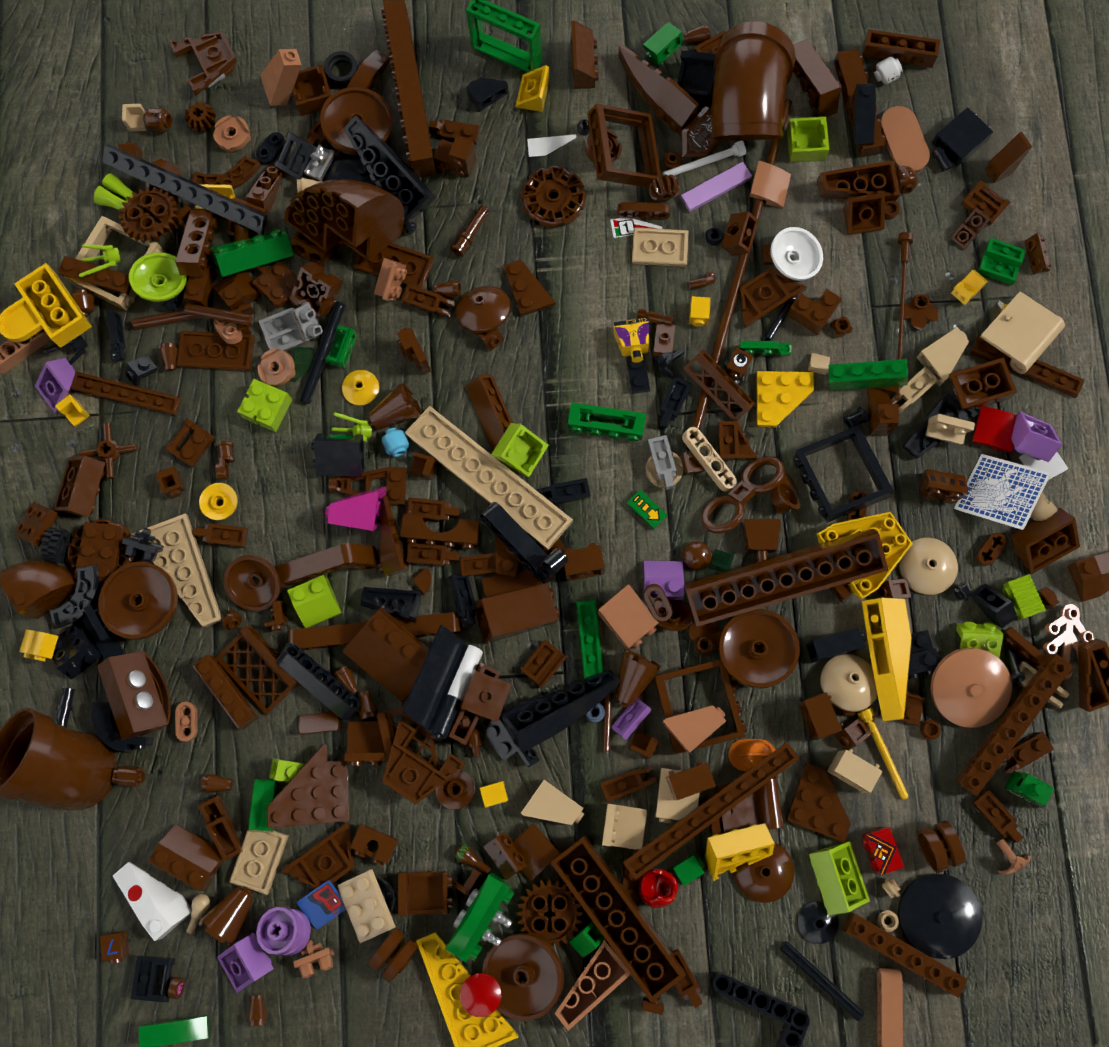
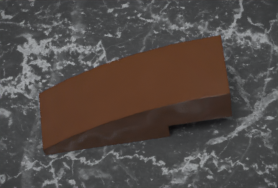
M220 794L201 802L198 807L207 822L206 827L223 861L241 853L243 850L238 835Z

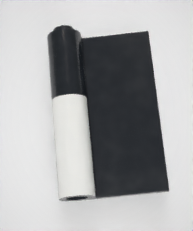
M440 625L402 710L404 714L431 734V738L438 741L447 739L472 673L476 670L482 657V650L475 646L464 644L444 625Z

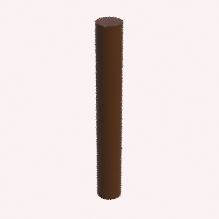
M611 692L604 698L605 716L603 718L602 752L609 753L612 712Z

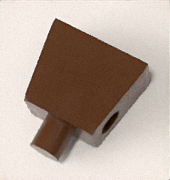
M744 519L742 521L747 553H756V563L768 560V553H774L777 550L781 519Z

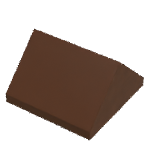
M885 193L847 199L843 207V215L848 235L884 230Z

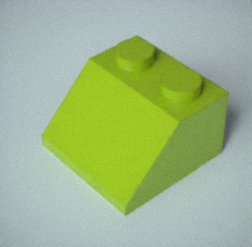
M324 575L287 590L294 609L305 628L342 614L330 582Z

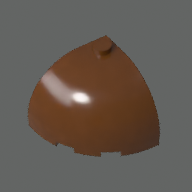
M47 561L21 562L0 572V585L17 613L39 619L73 595L77 585V579H74V574L71 570Z

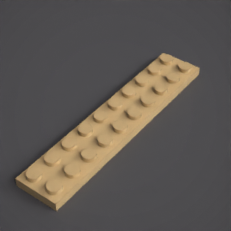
M431 406L405 432L409 439L430 456L436 458L440 464L487 502L492 504L495 501L500 504L529 536L547 550L572 524V518Z

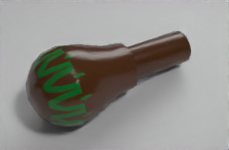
M460 845L456 849L455 858L458 862L472 867L475 866L486 875L490 871L491 867L479 860V857L475 855L469 846Z

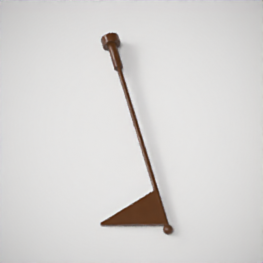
M902 232L898 235V244L902 245L898 359H902L906 264L909 258V245L913 243V234L911 232ZM900 386L877 387L896 393L894 395L896 401L902 398Z

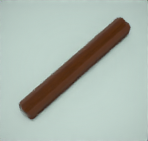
M185 304L184 312L188 315L243 325H251L253 317L249 314L199 305Z
M184 310L134 318L131 320L132 327L136 330L204 317L188 315Z

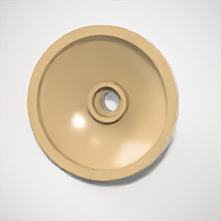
M920 538L914 540L911 547L899 561V572L902 579H907L908 587L919 594L936 595L944 592L954 583L958 573V563L954 552L947 544L938 539ZM929 561H933L935 566L931 567Z
M842 654L830 659L823 667L820 677L823 693L827 692L828 696H832L830 702L835 707L848 712H859L868 708L876 700L878 695L873 668L864 659L851 654ZM852 676H855L857 681H854Z

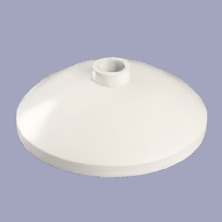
M789 227L780 231L772 241L771 257L773 263L784 276L802 281L810 279L820 270L823 263V251L815 236L807 230Z

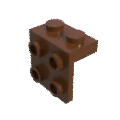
M378 721L348 723L345 761L350 762V766H362V762H370V765H382V762H387Z

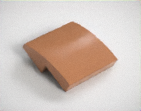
M758 161L750 197L765 200V204L783 209L791 174L772 164Z

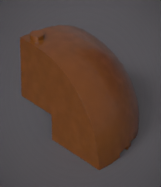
M328 180L309 186L290 200L291 203L285 212V222L323 251L327 252L342 241L368 261L403 234L404 209L401 201L380 187L357 180Z

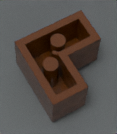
M456 136L453 143L441 139L434 156L435 167L441 171L453 172L460 177H469L476 161L474 141L460 136Z
M826 289L816 303L800 293L790 307L787 316L814 334L819 335L838 308L842 298Z

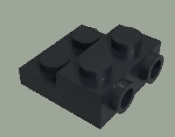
M928 630L911 634L908 680L918 678V673L925 672L926 675L933 674L940 662L937 649L933 648Z

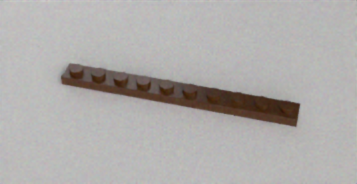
M785 742L623 862L636 880L800 758L789 743Z

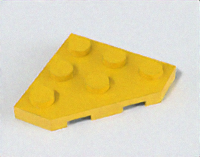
M757 371V427L776 428L801 402L814 391V372Z

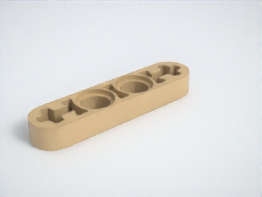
M696 427L688 428L683 433V441L715 484L722 491H729L734 488L737 483L735 476L705 436ZM692 434L695 436L693 439L689 437ZM700 447L707 450V456H703L700 453ZM712 462L718 464L719 471H714L712 469ZM728 479L729 483L726 485L724 482Z

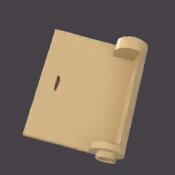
M1020 291L980 337L1012 358L1010 367L1015 372L1025 374L1065 328V323L1060 316L1055 315Z

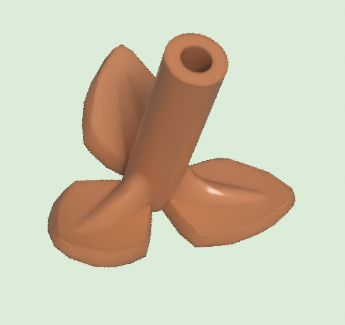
M1004 839L997 842V845L1011 863L1009 869L998 871L999 874H1013L1029 863L1031 858L1028 854L1024 858L1016 857Z

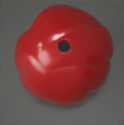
M661 869L648 870L642 875L639 884V895L642 901L653 908H663L670 905L675 900L678 891L676 878L669 872Z

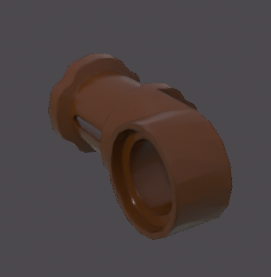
M221 441L216 443L219 448L218 463L215 466L218 480L229 478L228 463L235 462V458L232 455L234 442Z

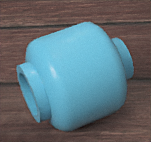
M396 428L386 430V434L382 437V444L386 453L393 457L405 454L409 447L405 432L396 430Z

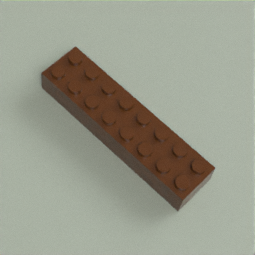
M586 836L582 837L550 862L651 1003L685 977V970Z

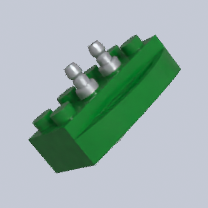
M491 872L480 890L474 889L466 902V905L469 907L467 912L462 910L453 924L457 929L445 950L467 962L469 958L475 961L482 949V946L478 945L480 939L484 942L487 940L494 946H499L501 940L491 933L493 928L488 925L493 921L494 923L503 924L507 928L510 927L512 921L502 915L504 910L499 908L502 902L506 905L509 903L514 894L510 890L512 885Z

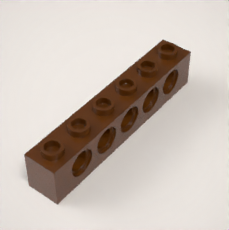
M850 911L841 929L842 931L958 998L960 997L968 980L967 978Z

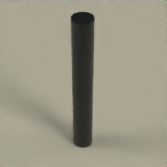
M799 295L785 303L765 336L766 340L772 341L786 318L790 307Z

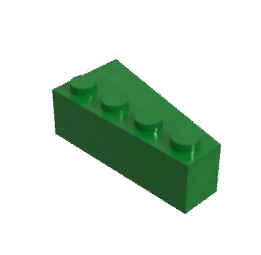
M274 230L267 235H257L253 238L211 247L216 267L222 277L294 256L288 235L285 231Z

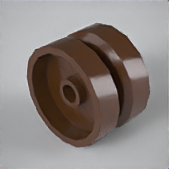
M945 820L935 824L934 830L930 827L918 830L917 836L922 852L929 866L936 874L948 870L949 864L956 867L965 863L966 858L963 846L957 833L948 821Z
M399 928L394 929L368 963V966L375 972L379 971L387 963V967L382 972V978L389 984L398 973L400 974L411 961V956L419 947L418 944L410 939L400 948L399 945L403 941L405 934Z

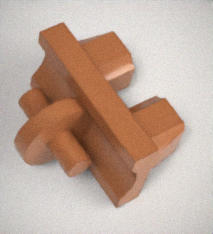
M310 940L306 944L307 948L301 950L302 956L309 955L293 961L294 967L299 969L302 977L309 978L315 975L312 965L319 962L321 971L333 968L332 956L335 954L334 950L329 948L316 952L322 949L321 943L314 945L313 941Z

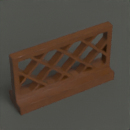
M244 626L240 630L241 633L215 659L258 707L268 715L300 683L278 665L277 657L279 654L253 626ZM242 638L247 642V651H238V642ZM227 653H234V664H227L223 658ZM238 653H247V665H238ZM251 653H257L260 656V665H251ZM238 667H247L246 678H240L237 675ZM251 667H260L259 679L250 678ZM264 667H270L273 670V679H264ZM250 681H259V692H253L250 689ZM264 681H273L272 693H263ZM277 681H283L288 687L283 693H276ZM263 695H272V704L268 708L263 704Z
M403 707L381 711L377 714L387 762L396 733L395 728L398 726L393 722L392 714L400 713L406 717L403 722L406 723L409 719L417 724L402 712ZM417 724L415 732L404 748L439 771L440 766L434 739L430 737L431 734L428 731V736L424 742L414 736L419 727H421ZM412 739L422 744L417 754L407 748ZM424 746L431 750L432 756L429 761L419 756Z

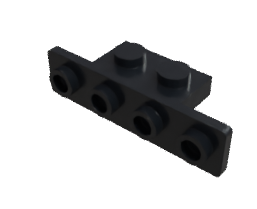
M93 601L92 605L89 604L84 607L85 614L81 617V620L103 658L106 660L108 657L125 654L114 633L103 623L96 602Z
M503 706V709H502V712H501V713H503V712L506 711V709L504 708V706ZM500 717L498 722L490 721L481 728L503 761L510 758L516 752L519 753L527 767H531L539 761L537 753L533 748L523 753L517 748Z

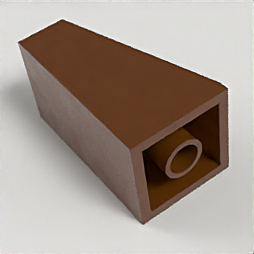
M548 583L481 599L476 605L477 610L475 613L484 644L555 624L559 620V610L554 606V593L549 588Z

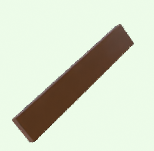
M980 335L976 337L970 354L989 362L1004 358L1008 370L1015 372L1010 367L1012 358L982 339ZM1036 360L1025 374H1020L1074 398L1078 397L1084 383V379L1039 360Z
M76 371L70 387L72 391L177 416L182 398Z

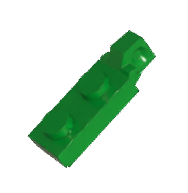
M741 341L738 345V349L752 355L754 353H762L764 356L778 353L781 357L791 355V343Z

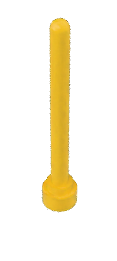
M869 707L858 712L859 718L867 724L901 799L906 800L908 793L874 722L875 712L873 708Z

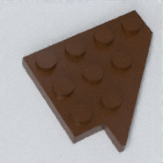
M322 744L267 805V828L349 821L347 762L345 760L327 761V744Z

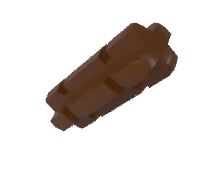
M639 309L637 319L648 317L649 322L655 324L672 325L674 319L673 316H663L664 314L653 311L646 312L647 310Z

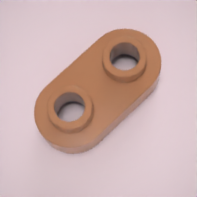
M214 319L215 330L226 343L236 344L242 340V332L236 323Z
M190 702L180 703L175 711L176 736L184 742L195 739L198 731L197 708ZM189 708L190 714L186 716L185 710ZM187 728L190 729L189 735L185 734V730Z

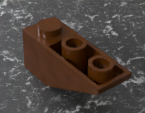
M267 166L247 194L246 201L268 210V215L273 207L285 171L274 166Z

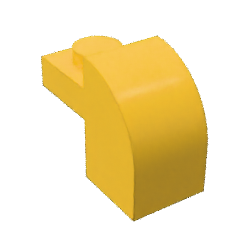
M972 270L954 287L951 294L966 305L988 281L976 270Z

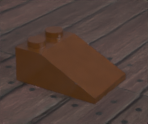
M1004 358L949 374L962 410L1009 400L1017 393Z

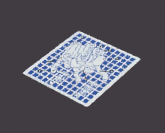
M981 454L967 481L968 494L957 501L954 509L1024 530L1051 473Z

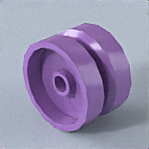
M275 907L262 915L257 926V940L261 948L268 954L291 956L305 948L310 939L311 927L307 916L300 910Z

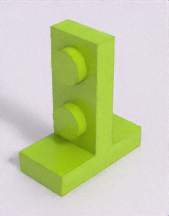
M273 758L269 778L276 781L289 782L304 764Z

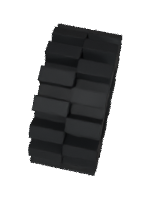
M53 527L47 529V532L44 533V538L41 540L43 543L40 545V548H42L40 554H42L41 558L43 561L60 564L67 559V547L71 543L69 531Z

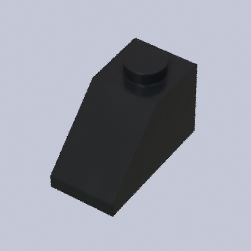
M480 77L477 80L471 81L466 86L467 95L479 112L509 93L508 83L503 80Z
M986 583L971 593L972 599L986 617L1000 628H1004L1017 618L1013 602Z

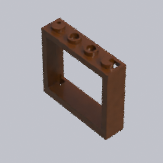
M596 104L587 112L597 180L648 188L649 183L654 178L661 176L651 114L602 104ZM605 121L638 128L645 174L613 169Z
M721 659L654 676L664 719L673 717V712L664 680L719 667L736 733L705 740L695 749L745 737L744 733L747 732L744 720L741 721L739 713H741L740 703L735 701L734 698L736 693L735 685L733 682H730ZM668 730L674 755L686 752Z

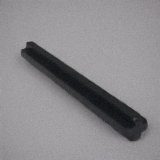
M788 941L781 945L780 950L855 1020L859 1021L862 1019L864 1012Z

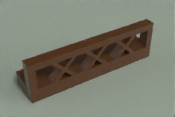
M704 349L684 367L688 374L733 421H738L755 404ZM697 361L702 366V373H695L690 366ZM705 377H712L715 380V387L707 386ZM718 390L726 391L728 393V400H721L718 397ZM731 404H738L743 410L736 416L731 411Z

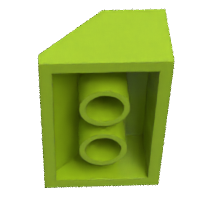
M850 841L809 854L828 916L847 913L870 902Z

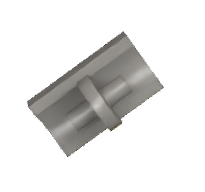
M318 145L316 151L311 154V160L304 173L316 180L322 181L336 155L335 151Z
M305 302L300 307L292 310L295 318L293 322L295 326L299 327L305 341L323 332L321 325H318L316 321V313L311 308L309 302Z

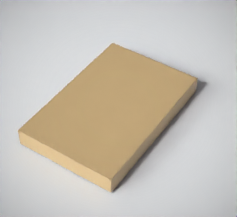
M634 228L632 264L686 267L689 231Z
M247 830L242 844L243 851L239 853L229 882L242 887L246 886L251 890L268 895L289 835L273 830V833L249 832Z

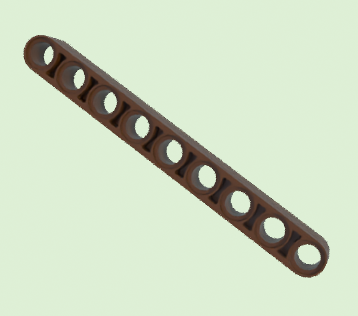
M457 612L417 616L416 623L395 618L417 638L436 636L440 625H444L452 634L461 632L460 617ZM367 622L287 631L288 643L296 644L302 650L347 646Z

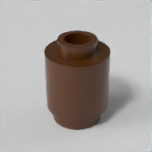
M116 767L113 771V783L118 784V786L139 787L145 780V772L142 771L141 767Z

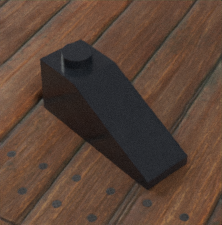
M857 84L852 95L854 144L873 145L876 111L875 84Z

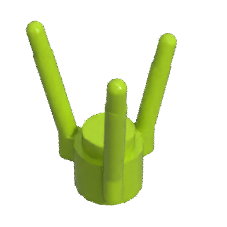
M83 244V248L106 251H103L102 256L83 258L81 261L105 260L106 264L80 273L79 277L111 266H117L116 263L121 262L118 248H113L112 245Z
M334 413V416L357 423V425H354L353 428L333 427L332 431L353 432L354 436L361 434L363 435L364 442L371 437L372 427L368 424V421Z

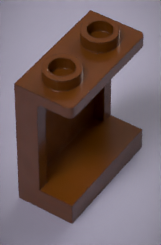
M449 871L398 873V916L415 914L448 915L449 910L453 909V897H449V889L453 888V877L449 876Z

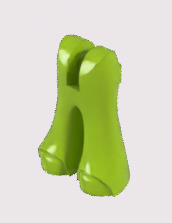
M109 173L102 180L105 188L97 187L94 193V202L100 206H108L119 210L124 208L122 202L128 203L126 197H133V191L124 185L116 175ZM108 190H110V191H112V192H114V193H116V194L122 196V197L125 198L126 200L124 201L123 199L117 197L116 195L112 194V193L109 192Z

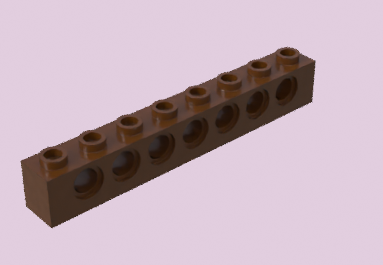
M1049 654L955 782L971 794L977 796L1071 671L1073 665L1058 654Z

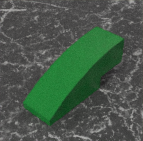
M208 1016L172 1019L139 1026V1047H158L209 1037Z

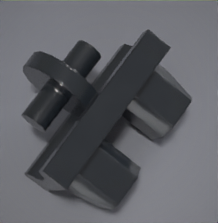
M144 528L142 532L136 531L135 536L123 538L122 544L126 545V555L138 556L140 549L144 551L142 559L147 562L155 561L157 554L162 552L164 548L163 545L154 543L155 536L151 535V530L148 528Z

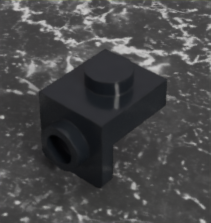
M143 355L127 362L125 376L135 386L140 385V379L155 373L157 367L147 355Z

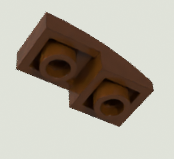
M976 207L952 235L951 239L966 249L992 218Z

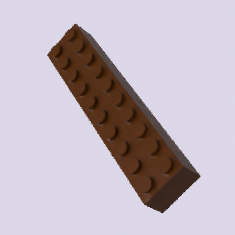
M383 0L384 7L381 8V13L384 20L383 25L387 37L386 42L390 54L389 59L395 83V93L398 100L397 104L401 117L400 122L404 134L403 139L409 168L419 178L437 175L405 0Z
M873 528L686 583L684 587L695 624L698 627L889 570L880 535Z

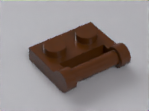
M981 180L962 201L961 205L970 212H973L976 207L992 218L987 223V225L991 226L1011 202L1008 199H1003ZM979 191L984 193L986 196H988L990 199H992L1000 206L998 207L996 204H994L992 201H990L988 198L982 195Z
M186 418L183 422L184 426L164 449L193 468L215 437ZM190 429H193V434L180 451L176 450Z

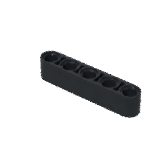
M286 644L277 657L278 665L339 718L350 720L361 706L359 698L296 644Z

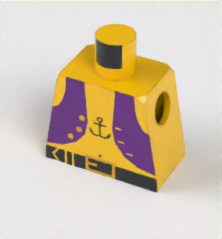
M649 318L613 322L614 337L622 356H631L634 363L641 362L643 360L642 354L649 352Z

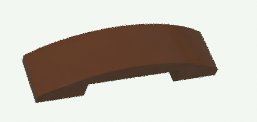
M377 50L372 52L359 66L347 88L361 87L369 89L379 72L383 73L390 62L389 56Z

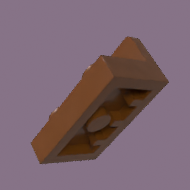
M504 832L483 846L506 880L527 866L524 862V857L516 850L511 838Z

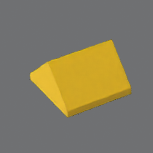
M545 65L522 75L516 102L517 108L543 112L549 85V66Z

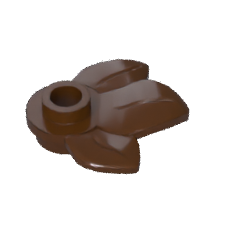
M918 294L912 298L911 302L904 304V319H910L911 325L916 330H921L926 325L927 320L937 321L938 311L930 304V300L926 295ZM917 302H921L923 306H919Z
M716 622L698 627L695 623H691L689 636L695 642V649L699 654L708 655L714 648L719 647L723 630L717 631ZM702 642H706L708 644V647L706 649H703L701 647Z

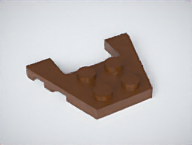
M223 31L201 35V38L196 39L187 37L184 38V41H169L176 57L194 50L204 70L203 73L188 79L195 96L237 62Z
M400 720L382 783L416 805L459 769L464 767L466 763L450 753L440 770H436L404 748L415 732V729Z

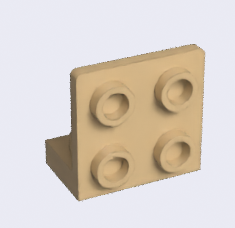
M607 803L602 845L640 850L643 845L647 810Z

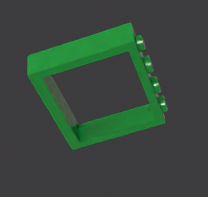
M471 0L466 9L471 48L527 73L539 68L542 62L540 24L487 0ZM483 22L528 41L529 52L485 34Z

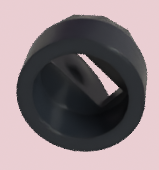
M587 119L580 120L577 125V131L580 135L586 136L590 134ZM583 124H586L587 129H583Z

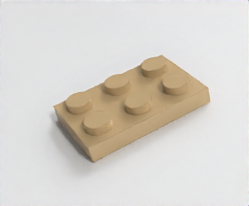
M372 869L337 885L360 943L396 927Z

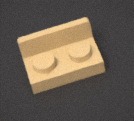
M937 414L929 418L926 436L961 445L964 443L966 433L974 430L975 423Z

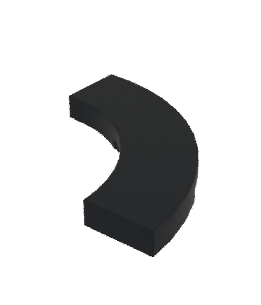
M98 564L77 567L75 594L63 606L50 610L54 629L77 621L85 614L83 608L89 604L92 605L99 585Z

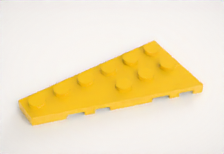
M437 932L416 940L455 1047H497L519 1038L516 1031L497 1009L489 1016L475 1017L463 1008L460 1001V990L465 980L471 975L455 955L445 950L447 945Z

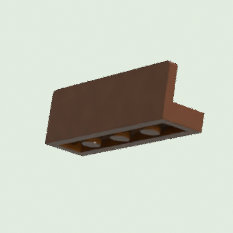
M492 374L478 375L466 385V389L490 446L494 451L510 423H512V420Z

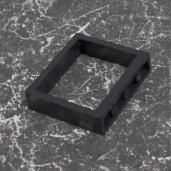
M859 425L800 448L795 452L793 458L796 463L795 466L800 468L802 480L805 485L808 484L811 490L810 496L813 501L817 502L819 506L818 512L825 518L827 523L888 499L894 491ZM851 439L878 491L832 509L806 456Z

